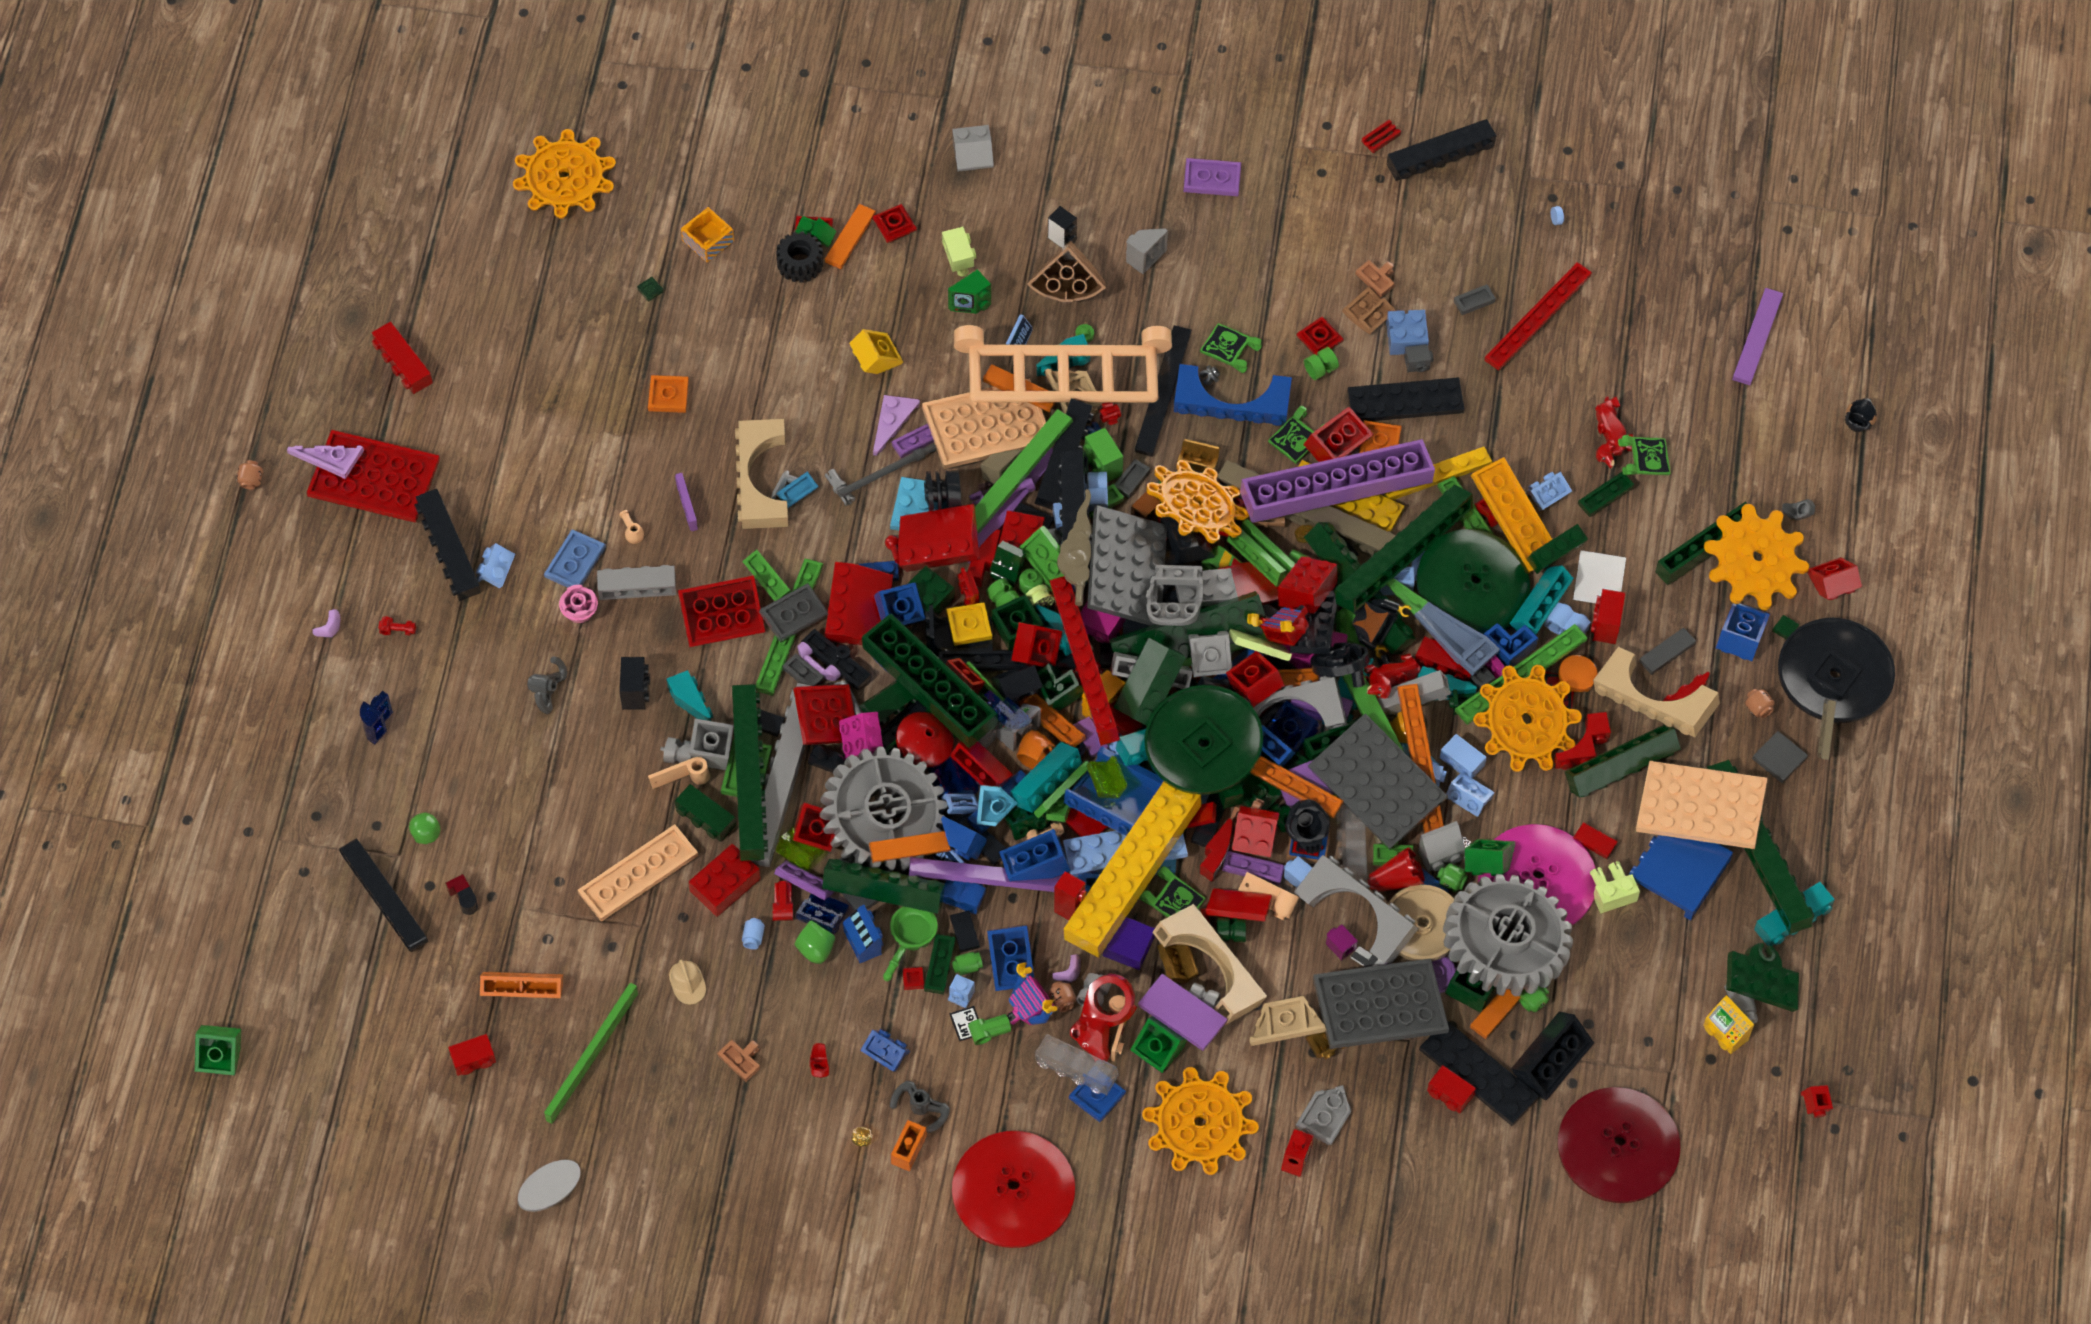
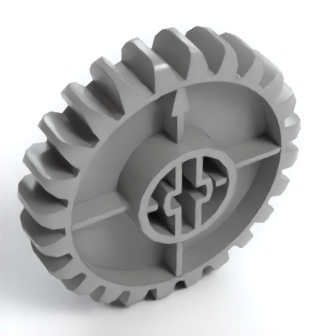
M878 746L873 755L868 749H863L859 753L858 758L850 755L846 758L844 765L840 764L834 769V777H830L826 781L825 788L827 792L820 799L821 803L827 806L820 812V817L824 820H830L823 828L825 834H835L830 844L833 848L841 845L844 847L841 852L843 859L853 855L855 857L854 863L862 865L864 862H867L868 867L879 868L881 865L882 870L892 872L896 865L897 869L903 872L909 868L910 858L872 863L869 843L942 832L940 830L943 828L941 818L944 815L940 813L944 812L948 806L947 802L938 800V798L944 793V789L941 786L933 787L932 783L937 779V775L935 773L928 775L924 773L927 767L924 761L914 765L913 754L908 753L903 759L900 758V750L898 748H893L889 755H886L884 747ZM875 796V801L869 802V799ZM899 818L898 822L893 824L892 819ZM923 855V856H916V857H913V858H922V859H924V855Z
M1496 874L1493 882L1485 876L1480 878L1478 885L1471 882L1466 886L1465 891H1460L1456 894L1453 903L1450 904L1447 910L1446 920L1443 925V932L1446 934L1444 946L1451 949L1448 955L1450 961H1460L1457 971L1460 974L1471 973L1468 980L1471 984H1475L1480 980L1483 981L1482 990L1488 992L1494 986L1498 995L1504 996L1506 990L1510 989L1512 995L1516 997L1521 995L1523 988L1527 993L1533 994L1538 986L1546 988L1550 985L1552 979L1560 976L1563 967L1570 958V950L1573 945V938L1570 936L1572 925L1565 921L1567 917L1566 910L1563 908L1556 909L1559 900L1554 896L1550 898L1545 897L1547 889L1544 886L1536 890L1533 888V880L1527 879L1524 884H1521L1517 875H1512L1510 880L1506 881L1502 874ZM1512 929L1513 931L1508 940L1504 941L1503 939L1508 930Z

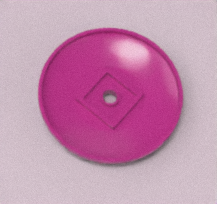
M1530 824L1507 830L1494 839L1515 841L1510 869L1503 874L1506 881H1509L1512 875H1517L1521 884L1530 879L1534 882V889L1537 890L1539 887L1544 886L1547 889L1545 897L1550 898L1554 896L1559 900L1556 909L1563 908L1566 910L1567 917L1565 921H1568L1571 925L1577 923L1587 913L1594 900L1596 884L1590 875V871L1595 869V865L1586 848L1574 839L1573 836L1552 826ZM1540 871L1544 877L1538 879L1534 877L1533 873ZM1484 873L1483 875H1478V883L1480 881V878L1485 876L1490 878L1492 882L1495 878L1494 876H1491V873Z

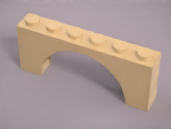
M784 419L739 421V428H735V438L739 440V445H736V456H740V461H736V470L740 472V477H737V489H741V494H737V503L741 505V510H738V522H742L743 529L788 527L787 501L775 500L764 496L756 490L749 479L750 468L761 453L772 447L785 445Z
M1618 647L1593 680L1595 691L1601 696L1613 699L1618 704L1630 707L1635 712L1639 711L1647 715L1650 719H1656L1668 727L1676 728L1685 735L1696 737L1720 704L1719 693L1701 685L1691 695L1675 701H1657L1647 698L1639 693L1631 683V676L1636 667L1635 654Z
M1194 904L1160 921L1152 932L1164 948L1176 944L1189 945L1205 952L1217 963L1225 978L1226 993L1214 1010L1227 1018L1225 1025L1258 1008L1267 997L1262 988L1259 987L1250 973L1247 972L1238 958L1231 952L1226 943Z

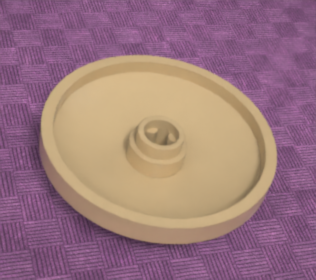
M1418 885L1407 887L1391 898L1388 905L1392 902L1401 909L1398 912L1403 917L1406 914L1416 921L1414 925L1419 928L1399 953L1400 956L1411 961L1430 958L1431 961H1435L1449 954L1451 949L1444 946L1446 934L1443 932V925L1446 920L1447 910L1454 901L1450 894L1435 886Z

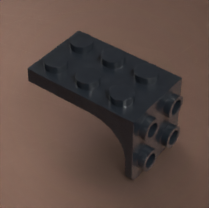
M929 605V611H925L926 645L936 656H938V651H993L992 640L954 646L948 618L937 615L933 611V605ZM988 617L992 633V620L991 617Z

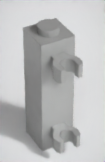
M1439 670L1394 686L1389 698H1377L1385 716L1388 717L1394 714L1397 716V713L1401 712L1398 686L1417 684L1421 705L1436 699L1439 701L1448 699L1447 695H1450L1451 692L1447 677Z

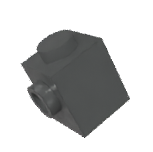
M1428 344L1405 347L1404 359L1407 372L1430 370V364L1433 362V353L1429 351Z

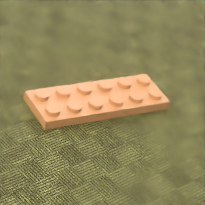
M674 824L578 889V894L602 922L698 857V852Z

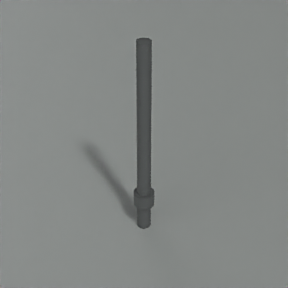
M931 444L923 449L918 448L912 454L838 490L837 494L839 497H843L915 460L920 461L926 455L936 451V446Z

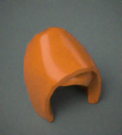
M1032 729L1022 738L1017 758L1024 766L1033 769L1056 746L1045 735Z

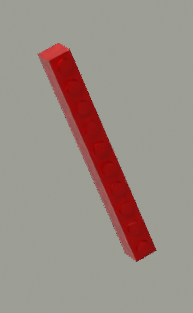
M1065 576L1049 580L1100 745L1119 741L1115 720L1079 608L1075 605V595L1072 586L1067 582Z

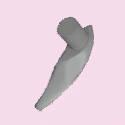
M788 470L785 471L773 490L771 499H775L778 496L776 493L785 487L786 482L791 483L797 477L789 475Z

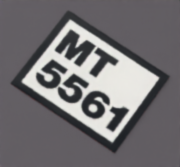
M971 1006L949 1013L959 1042L972 1038L968 1024L979 1019L975 1007Z

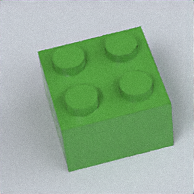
M1106 428L1085 436L1083 448L1088 457V465L1092 467V472H1107V483L1121 477L1123 474V455Z

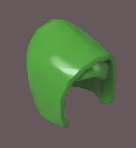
M809 921L796 939L795 947L810 962L821 964L828 958L835 942V936L815 922Z

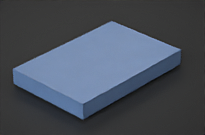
M572 529L545 571L544 577L567 588L573 585H583L605 550L606 544Z

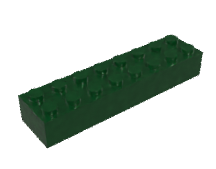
M1254 591L1200 609L1197 620L1192 624L1181 626L1154 624L1108 640L1113 655L1114 652L1139 657L1149 637L1184 654L1187 659L1191 657L1188 635H1217L1219 631H1227L1229 634L1231 628L1256 636L1264 632L1261 627H1254L1252 624L1247 623L1248 614H1258L1259 618H1266L1259 594ZM1229 637L1230 644L1234 643Z
M891 613L862 636L863 649L968 748L998 725V713Z

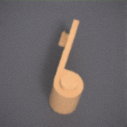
M694 757L651 774L648 777L652 789H655L690 775L691 780L695 784L702 785L710 779V772L705 759Z
M1249 872L1246 873L1238 891L1272 895L1269 909L1274 911L1273 916L1283 921L1285 917L1290 918L1299 899L1298 896Z
M1121 995L1113 996L1109 1001L1108 1013L1120 1012L1125 1005V997ZM1127 1021L1119 1024L1111 1050V1061H1115L1117 1052L1119 1054L1122 1053L1124 1043H1121Z

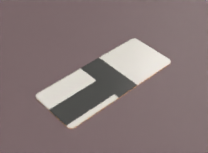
M1360 946L1351 956V959L1364 967L1386 965Z

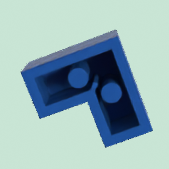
M1497 623L1483 634L1500 649L1496 656L1505 667H1514L1536 649L1538 637L1526 625L1510 636Z

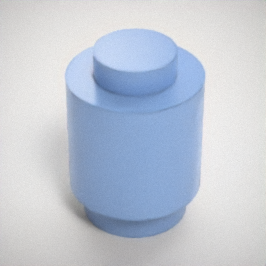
M751 918L745 922L742 936L745 948L758 949L759 945H761L765 925L760 919Z

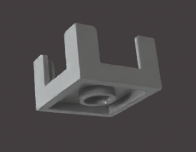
M1219 631L1217 635L1208 636L1188 635L1193 677L1226 674L1232 668L1230 641L1227 631Z

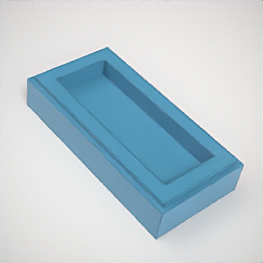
M807 471L776 494L781 501H787V507L789 508L819 486Z

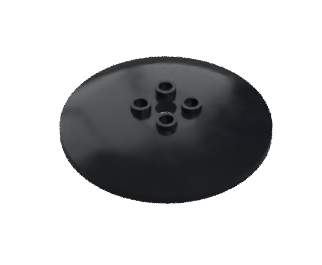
M1822 618L1800 626L1786 639L1778 659V675L1781 686L1788 698L1803 712L1822 720L1824 700L1830 699L1836 701L1834 723H1848L1872 715L1885 704L1894 686L1895 665L1886 644L1869 628L1848 619ZM1836 671L1840 674V677H1832L1830 672Z

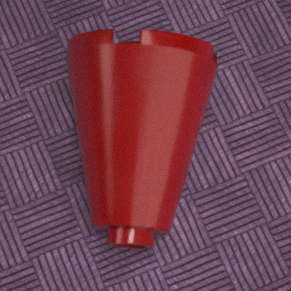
M1405 848L1369 874L1370 879H1367V882L1370 885V889L1384 892L1423 885V881H1425L1424 872L1420 862L1413 858L1416 854L1412 848Z

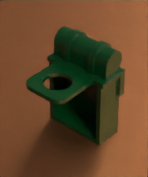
M1002 541L998 545L995 558L992 561L990 577L996 581L1005 578L1014 588L1024 566L1026 551Z

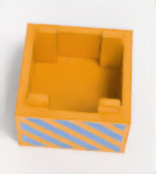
M709 207L681 228L682 241L707 263L734 242L733 229Z

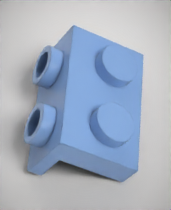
M496 543L490 548L487 547L482 555L484 560L476 570V574H478L476 577L477 581L485 580L501 588L515 553Z

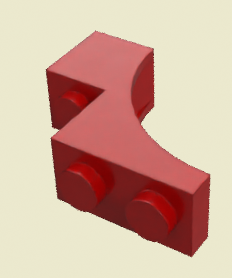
M1607 712L1587 714L1585 721L1586 732L1583 738L1571 749L1556 753L1554 759L1555 769L1567 770L1596 757L1593 743L1603 744L1608 742L1611 734Z

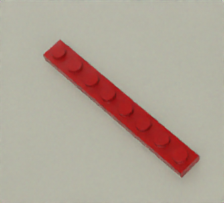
M1577 262L1485 356L1484 361L1500 371L1591 277L1592 272Z

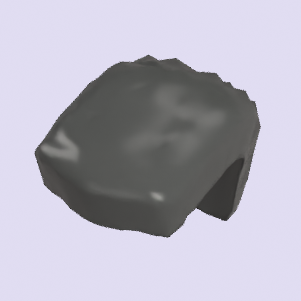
M1806 499L1797 503H1784L1782 510L1790 519L1801 520L1814 515L1815 505L1812 500Z

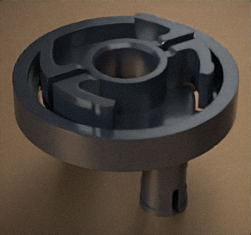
M1348 642L1335 643L1330 649V654H1314L1311 657V668L1314 674L1331 678L1351 674L1353 687L1358 688L1365 685L1363 669L1370 662L1369 652L1365 646Z

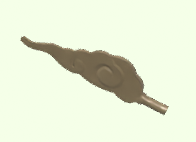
M1088 489L1085 490L1086 498L1077 512L1073 529L1070 530L1067 539L1061 544L1060 554L1057 558L1058 569L1065 576L1067 582L1075 585L1076 606L1083 605L1084 588L1090 576L1088 565L1091 558L1089 541L1091 525L1087 517V509L1091 494Z

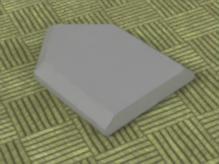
M1344 1086L1315 1092L1296 1123L1298 1129L1313 1135V1137L1327 1145H1332L1351 1113Z

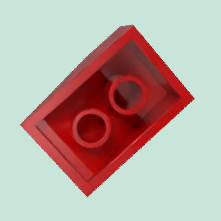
M1347 407L1313 432L1303 445L1318 462L1351 455L1374 434L1354 411Z

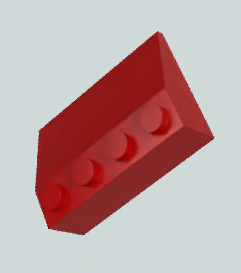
M969 504L900 516L898 541L900 567L909 572L921 570L925 566L933 568L980 560L975 505Z
M835 562L825 637L835 643L862 645V636L881 621L874 595L879 591L892 588L893 575L853 563Z
M754 575L677 591L689 647L765 632L763 617L759 613L761 608Z

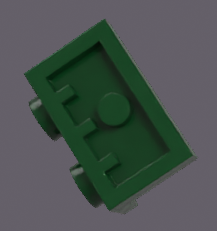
M1020 807L1012 809L1003 818L1011 829L1014 840L1026 837L1030 830L1036 829L1040 831L1050 826V821L1046 820V812L1040 818H1037L1034 812H1028Z

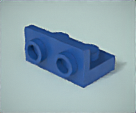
M883 1029L879 1031L872 1030L860 1051L891 1071L896 1072L905 1055L910 1053V1050L906 1048L907 1044L898 1039L894 1041L890 1038L891 1034Z

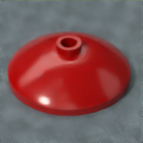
M916 712L908 715L902 720L896 732V744L903 757L908 753L913 754L914 765L924 761L927 764L926 768L935 767L945 762L952 753L954 746L953 734L932 713Z

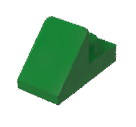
M802 216L795 230L796 234H800V232H804L806 235L807 233L812 234V237L815 236L821 245L828 248L837 232L821 218L815 221L805 216Z

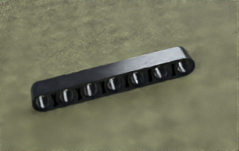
M356 838L339 848L346 863L407 949L413 952L428 943V939L358 839Z

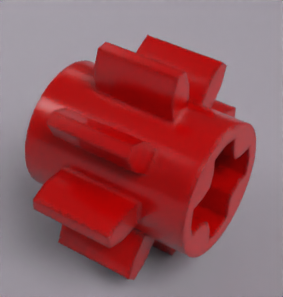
M1102 403L1103 408L1098 410L1102 423L1107 422L1109 426L1118 423L1117 419L1121 417L1119 406L1117 404L1113 405V403Z

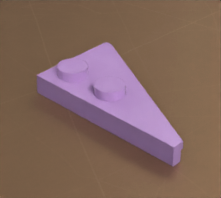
M884 395L873 455L877 456L879 452H882L889 439L897 434L902 428V424L910 418V414L914 409L920 406V400Z
M294 446L287 448L288 454L345 479L364 451L363 446H357V448H344V446H315V448Z

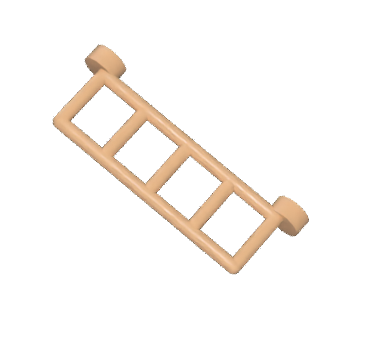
M965 325L954 330V348L959 352L969 353L970 399L973 402H1070L1072 398L1081 402L1154 403L1159 397L1157 354L1167 352L1172 348L1171 330L1167 327L1151 326L1144 329L1141 333L1142 345H984L983 329L974 325ZM980 356H1013L1014 391H981ZM1025 356H1057L1058 391H1025ZM1069 356H1102L1103 391H1070ZM1113 356H1146L1147 391H1114Z

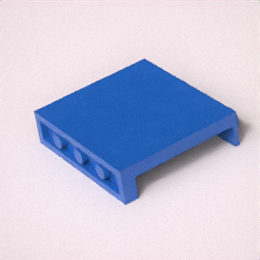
M1102 746L1098 750L1097 759L1071 790H1065L1064 803L1127 836L1163 783V780L1158 775L1139 765L1133 764L1126 767L1118 754Z
M1662 835L1654 836L1649 843L1650 849L1648 852L1644 851L1639 858L1640 864L1638 866L1634 865L1629 875H1633L1636 883L1685 911L1684 917L1691 920L1731 861L1733 852L1716 843Z

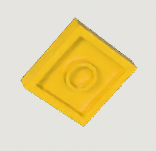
M985 603L946 609L954 646L992 640Z

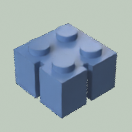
M1408 310V314H1405V311H1388L1386 326L1390 355L1404 354L1405 347L1429 343L1425 310Z

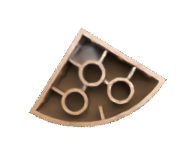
M1071 240L1045 263L1027 283L1038 294L1060 302L1088 299L1106 288V283L1099 272Z

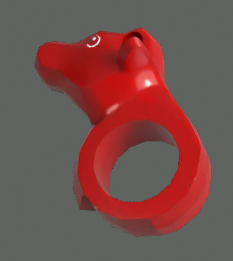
M1110 973L1094 980L1088 988L1081 1016L1070 1028V1036L1092 1056L1097 1064H1106L1111 1057L1109 1050L1110 1028L1128 1021L1137 1009V1006L1134 1004L1135 993L1133 987L1126 978ZM1103 984H1116L1123 990L1125 1005L1120 1012L1108 1013L1099 1005L1097 995Z

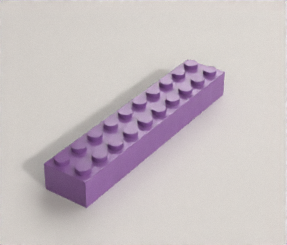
M1423 439L1242 479L1240 494L1251 522L1254 523L1432 483L1435 468Z

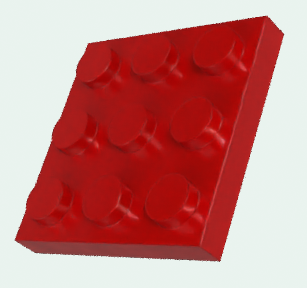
M849 684L795 687L793 691L803 745L843 743L839 721L855 715Z

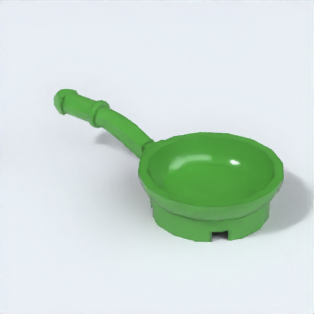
M903 906L892 916L890 923L891 934L899 943L900 948L889 962L890 964L883 974L885 981H890L893 978V974L899 966V962L906 949L914 951L919 950L921 947L924 948L935 937L938 924L937 918L933 913Z

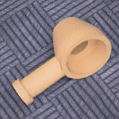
M628 510L620 512L619 515L627 527L625 531L626 540L632 544L640 543L644 539L643 528L637 523H633Z

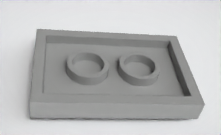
M1231 568L1202 571L1204 597L1202 606H1211L1237 597ZM1175 585L1179 603L1195 604L1197 586Z

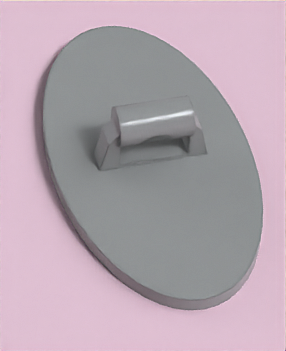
M559 1160L539 1168L521 1186L518 1193V1205L525 1211L536 1212L558 1204L576 1187L581 1173L579 1165L571 1160Z

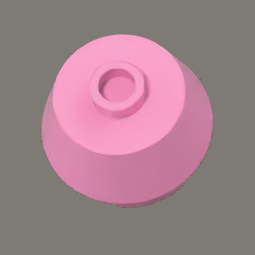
M583 585L568 587L559 601L562 614L574 623L587 622L591 619L598 606V599L595 593L583 587Z

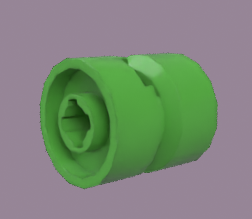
M1329 347L1318 351L1317 355L1313 354L1304 359L1305 369L1313 380L1323 377L1326 372L1330 373L1339 368L1337 357Z
M1005 578L995 581L986 591L987 596L995 603L996 607L1020 597Z

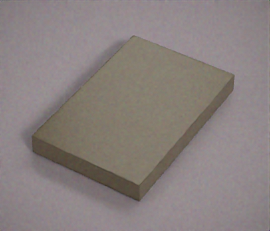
M1830 699L1824 700L1817 753L1819 758L1829 760L1836 707V701Z

